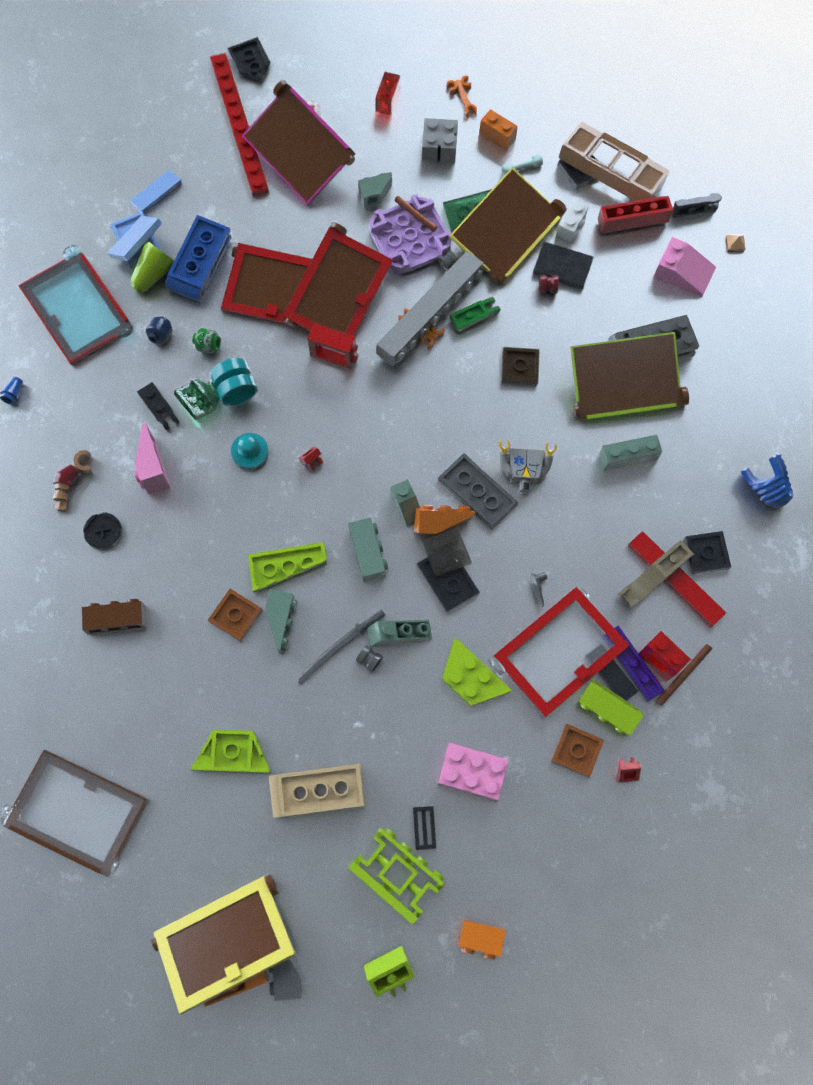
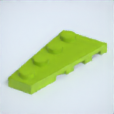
M324 542L248 554L253 593L327 563Z

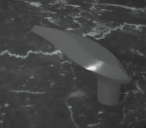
M532 572L531 585L534 595L541 607H544L540 582L546 580L547 575L545 572L537 575Z

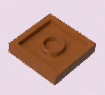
M229 589L209 617L208 622L241 642L263 610L234 590Z
M566 724L551 762L590 778L604 739Z

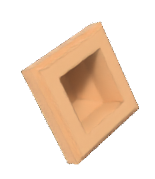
M744 234L726 235L728 251L746 250Z

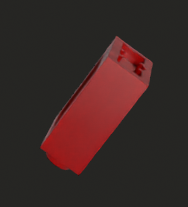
M316 323L313 324L307 338L310 356L351 369L352 364H356L359 356L357 353L356 337Z

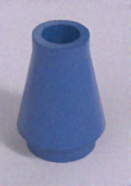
M15 376L12 377L11 381L0 392V399L4 403L14 405L15 402H18L23 383L22 379Z

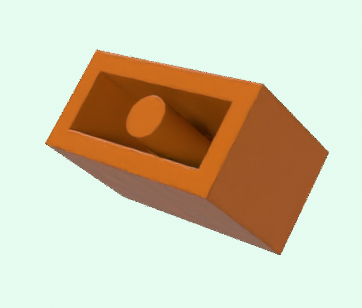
M489 109L480 120L479 134L503 149L507 150L516 140L518 125L492 109Z
M463 919L458 946L462 947V952L474 954L475 951L483 952L482 957L495 960L496 956L501 957L506 930Z

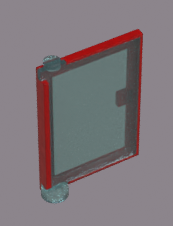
M71 245L63 251L64 260L18 285L70 365L120 336L123 338L128 337L133 329L132 324L76 245Z

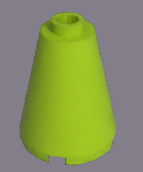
M146 241L130 280L133 283L131 287L139 293L141 291L146 292L169 272L174 260Z

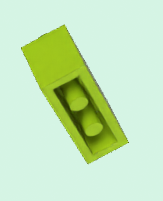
M594 679L591 680L579 698L580 706L588 712L594 711L598 714L597 717L601 721L612 723L615 725V730L623 735L626 733L631 735L644 716L643 711Z

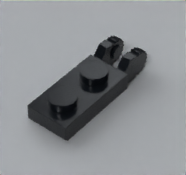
M711 193L709 196L676 200L672 216L675 218L717 210L722 196L720 193Z
M153 382L137 391L150 412L162 424L165 430L169 429L168 423L163 419L169 415L175 424L179 423L172 408Z

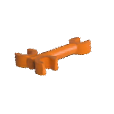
M464 75L461 80H448L446 82L447 88L452 87L449 88L450 95L455 94L458 90L465 105L464 114L466 117H469V111H473L477 115V106L471 104L465 91L472 88L471 82L465 83L469 80L468 75Z
M405 308L404 314H406L409 311V309ZM438 323L432 326L431 330L428 329L427 334L420 340V344H423L425 341L430 342L427 348L429 350L432 349L437 338L442 337L445 333V328H442L441 331L435 330Z

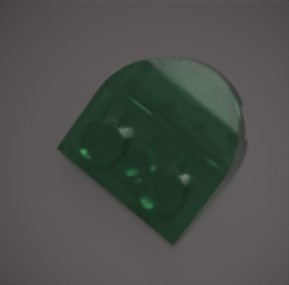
M200 377L191 378L189 384L174 390V396L194 420L214 412L219 402L217 388H215L211 380H208V382L200 380Z

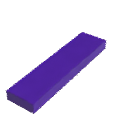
M618 625L615 627V630L630 646L616 658L643 697L649 702L665 690ZM606 634L602 636V639L609 648L615 645Z

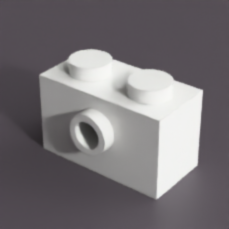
M573 198L558 224L555 237L571 244L579 229L582 230L585 225L589 205Z

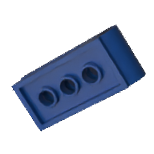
M197 215L167 274L165 288L200 302L231 241L230 228Z

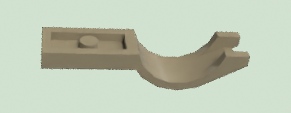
M680 540L635 581L622 589L618 595L620 597L623 596L629 603V607L633 608L691 558L694 553Z

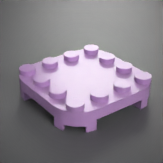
M418 194L412 195L411 200L407 201V203L438 227L435 232L428 229L400 205L383 212L378 209L374 212V216L370 221L371 237L379 252L393 259L390 269L397 275L411 272L437 261L440 255L444 256L445 252L451 250V239L449 238L451 232L446 229L431 198L428 200L418 197Z

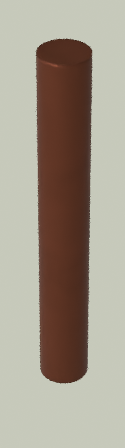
M400 196L395 198L394 201L428 229L432 232L437 230L438 227L404 199Z

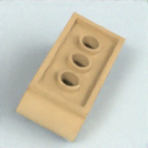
M361 764L269 776L273 818L366 805ZM341 781L347 784L345 793H340L337 789V785ZM320 784L326 786L327 791L324 796H320L317 793V787ZM299 787H303L306 790V795L303 799L297 796Z

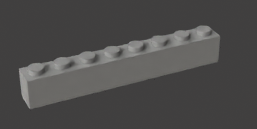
M466 251L376 344V354L392 366L397 361H402L405 353L415 347L417 340L420 337L423 338L427 334L428 329L437 324L439 317L449 311L452 303L458 302L462 293L470 289L472 282L482 276L484 262Z

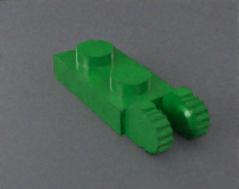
M489 297L450 314L449 319L456 331L460 332L498 314L501 309L499 306H495L487 310V307L495 303L494 297Z

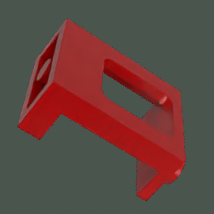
M662 631L639 652L641 658L666 682L678 674L691 660Z

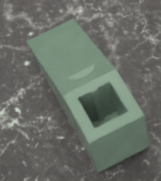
M270 589L266 611L279 654H282L283 649H286L288 645V637L286 635L287 630H291L293 619L290 617L292 611L295 612L297 600H295L293 593Z
M429 620L377 621L367 628L370 647L391 646L432 639Z

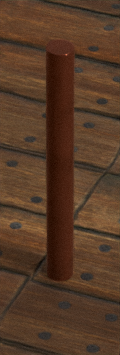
M706 644L656 700L660 706L664 705L712 650L710 645Z

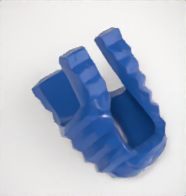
M777 453L769 459L775 474L772 478L759 480L749 468L741 470V475L744 476L743 479L748 481V485L752 487L753 491H756L758 496H761L760 500L772 508L785 506L794 496L789 477L787 476V466L781 458V454Z

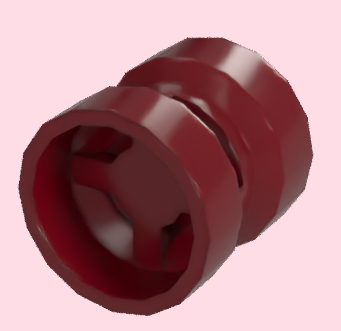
M546 275L539 276V293H546L547 291L558 293V275H552L551 277Z

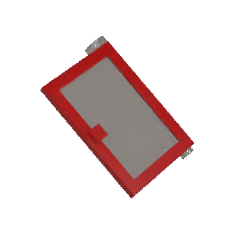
M575 587L488 660L490 666L498 675L501 676L505 672L545 718L630 646L587 599L589 594L584 588L579 590Z

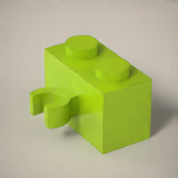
M402 946L363 966L368 983L376 998L388 991L395 997L396 987H402L405 992V982L415 978L411 963Z

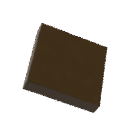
M503 347L501 383L538 385L539 349Z

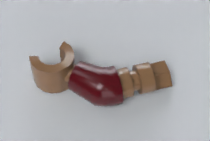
M86 450L77 452L73 459L74 465L70 464L56 473L53 482L55 485L54 490H56L53 496V500L56 501V511H66L68 499L66 492H69V487L80 476L79 473H92L88 465H80L83 460H89L91 457L90 452Z

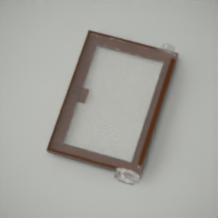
M44 749L14 805L6 804L1 809L0 825L80 865L109 877L110 874L114 875L117 871L119 863L116 861L148 799Z

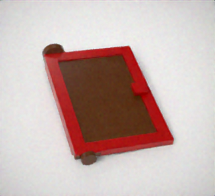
M332 222L283 314L284 322L292 327L297 324L311 331L313 324L316 323L355 336L393 259L346 236L347 229L338 223Z
M238 243V246H234L232 249L234 260L221 310L286 324L283 314L312 258ZM297 324L294 325L295 327L303 328Z

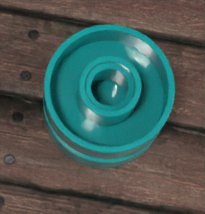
M242 358L224 360L210 371V377L215 388H217V394L221 403L225 406L242 404L254 397L258 391L247 362Z

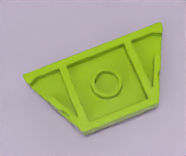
M457 638L454 639L442 680L470 707L511 692V689Z
M213 729L208 737V741L200 750L198 758L191 766L192 771L270 773V768L255 732L247 730Z

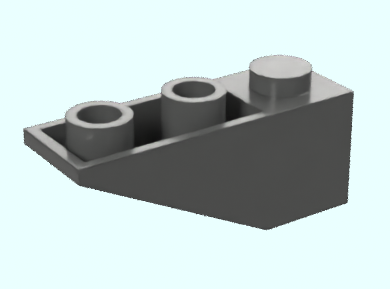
M292 958L269 969V973L273 972V982H270V996H274V1001L299 999L302 997L301 973Z

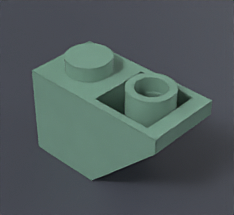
M391 172L358 180V190L364 208L382 203L392 186Z

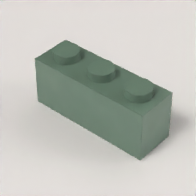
M652 435L603 445L599 456L603 469L606 471L658 460L663 451L658 435Z
M371 517L348 523L363 582L386 576L385 570L388 569L386 558L382 559L380 552H383L381 540L377 541L376 534H379L376 523L372 524Z

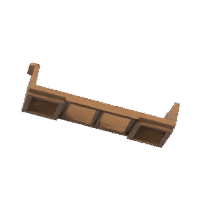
M583 121L576 126L564 141L558 156L562 161L634 201L655 198L670 172L668 168L648 158V155L606 132L603 133ZM602 143L618 151L607 166L591 158ZM623 154L638 162V165L628 178L612 169Z

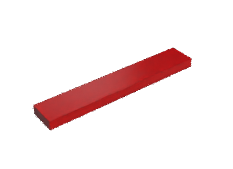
M643 531L628 544L649 566L665 554ZM680 567L664 580L711 627L726 614Z

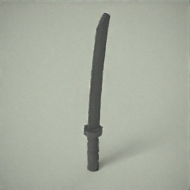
M379 610L361 624L356 623L355 628L334 643L301 673L298 683L302 684L343 646L359 634H364V630L386 616L383 610Z

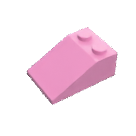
M672 236L654 276L703 296L716 266L689 243Z
M145 423L142 424L135 460L137 471H134V475L141 488H145L148 494L168 488L170 485L155 439Z

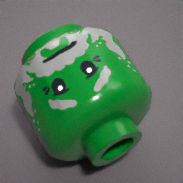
M201 328L197 333H194L192 342L195 344L197 351L213 354L220 348L221 337L218 336L215 330Z

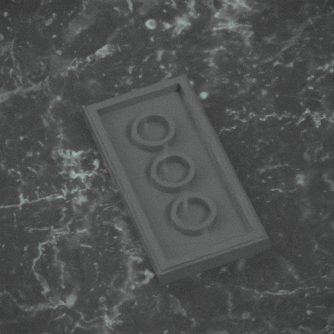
M465 453L438 477V480L464 505L469 506L470 510L475 511V515L491 530L518 505V502Z

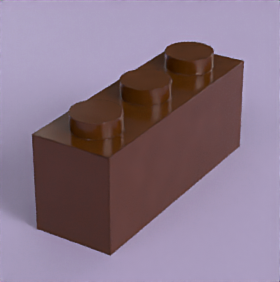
M129 599L124 603L110 601L105 605L90 603L87 607H82V630L86 634L146 628L145 605L139 599Z

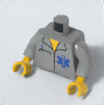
M499 440L498 446L502 449L500 452V467L505 475L510 478L511 483L519 484V492L529 493L531 484H538V481L543 479L551 469L554 457L552 453L557 449L556 443L555 448L549 450V442H547L545 445L547 453H545V450L510 448L509 440H507V446L502 447V442Z

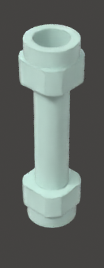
M539 154L533 155L529 160L513 165L507 163L501 167L502 173L505 175L512 167L516 171L530 166H534V168L543 165V157Z

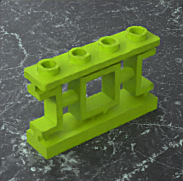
M380 828L373 837L380 844L379 848L368 861L358 855L348 868L413 925L423 913V910L416 905L417 901L428 888L438 894L445 885L442 881L444 877L436 870L431 872L426 867L428 863L420 856L415 858L410 854L412 849L404 842L399 844L394 840L396 835L388 828L385 831ZM384 836L405 856L402 858L396 853L390 861L380 853L387 845L381 838ZM396 859L412 872L400 889L383 876ZM376 860L384 867L378 874V877L383 881L381 885L359 866L361 862L368 868ZM416 864L437 884L434 886L428 881L422 889L418 887L412 880L419 872L412 866ZM406 888L415 894L416 897L409 905L416 911L412 913L391 894L393 890L399 896Z

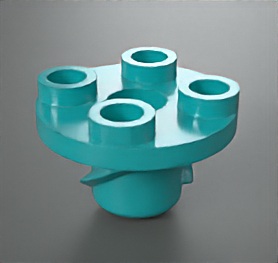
M245 433L238 436L231 446V456L234 462L246 470L259 467L266 461L269 455L265 439L255 433Z

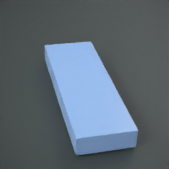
M169 169L130 200L131 204L140 212L143 211L145 213L182 184L181 179Z

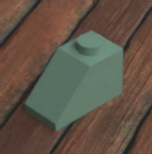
M407 479L390 487L391 497L406 527L414 524L415 508H420L417 497Z

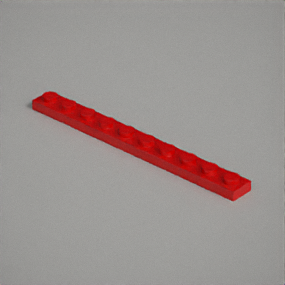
M222 53L210 56L252 196L269 193L258 154L242 137L249 128L227 55Z

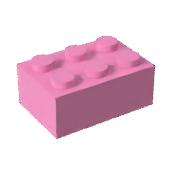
M449 743L438 785L497 802L509 760Z

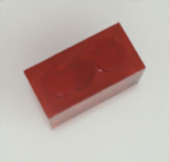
M384 72L375 97V112L392 116L401 90V75Z

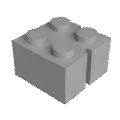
M424 118L422 160L437 161V149L441 147L440 161H456L458 120Z

